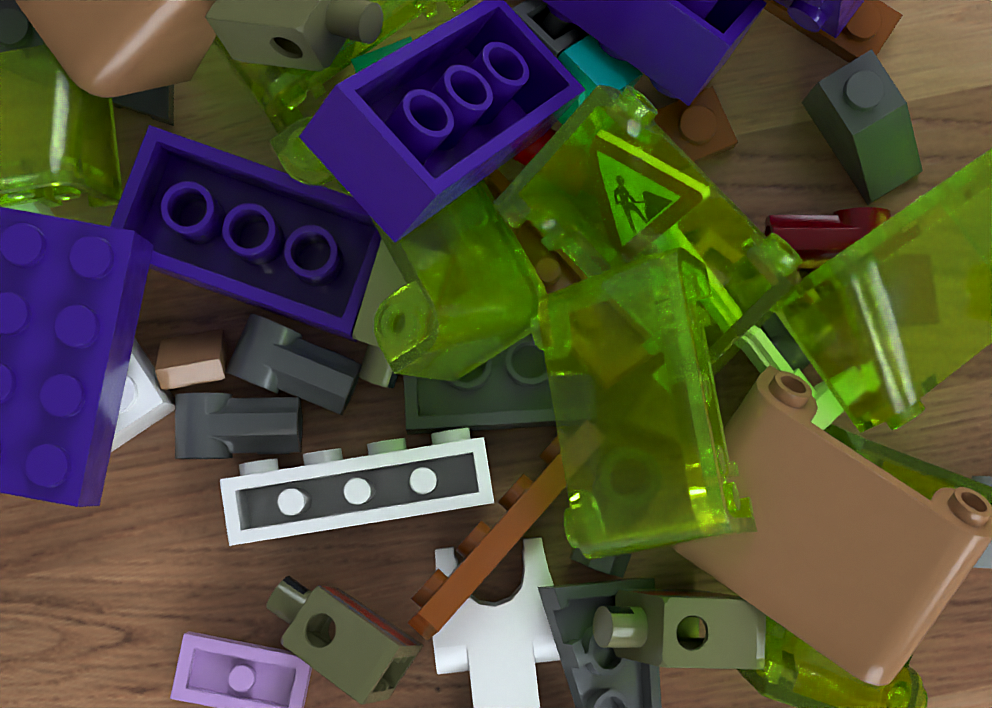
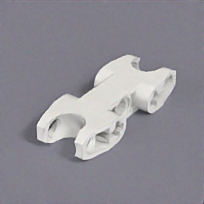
M542 537L523 539L521 583L510 597L497 602L478 600L471 594L441 630L432 636L438 675L470 671L474 708H540L535 663L560 660L537 588L554 585L548 569ZM454 547L435 549L436 570L439 568L448 577L458 566Z

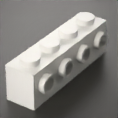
M461 428L432 433L431 446L407 449L405 438L369 443L367 444L368 456L343 459L342 449L337 448L303 454L304 466L279 470L278 459L239 464L240 476L220 479L229 546L494 503L484 437L471 439L469 428Z

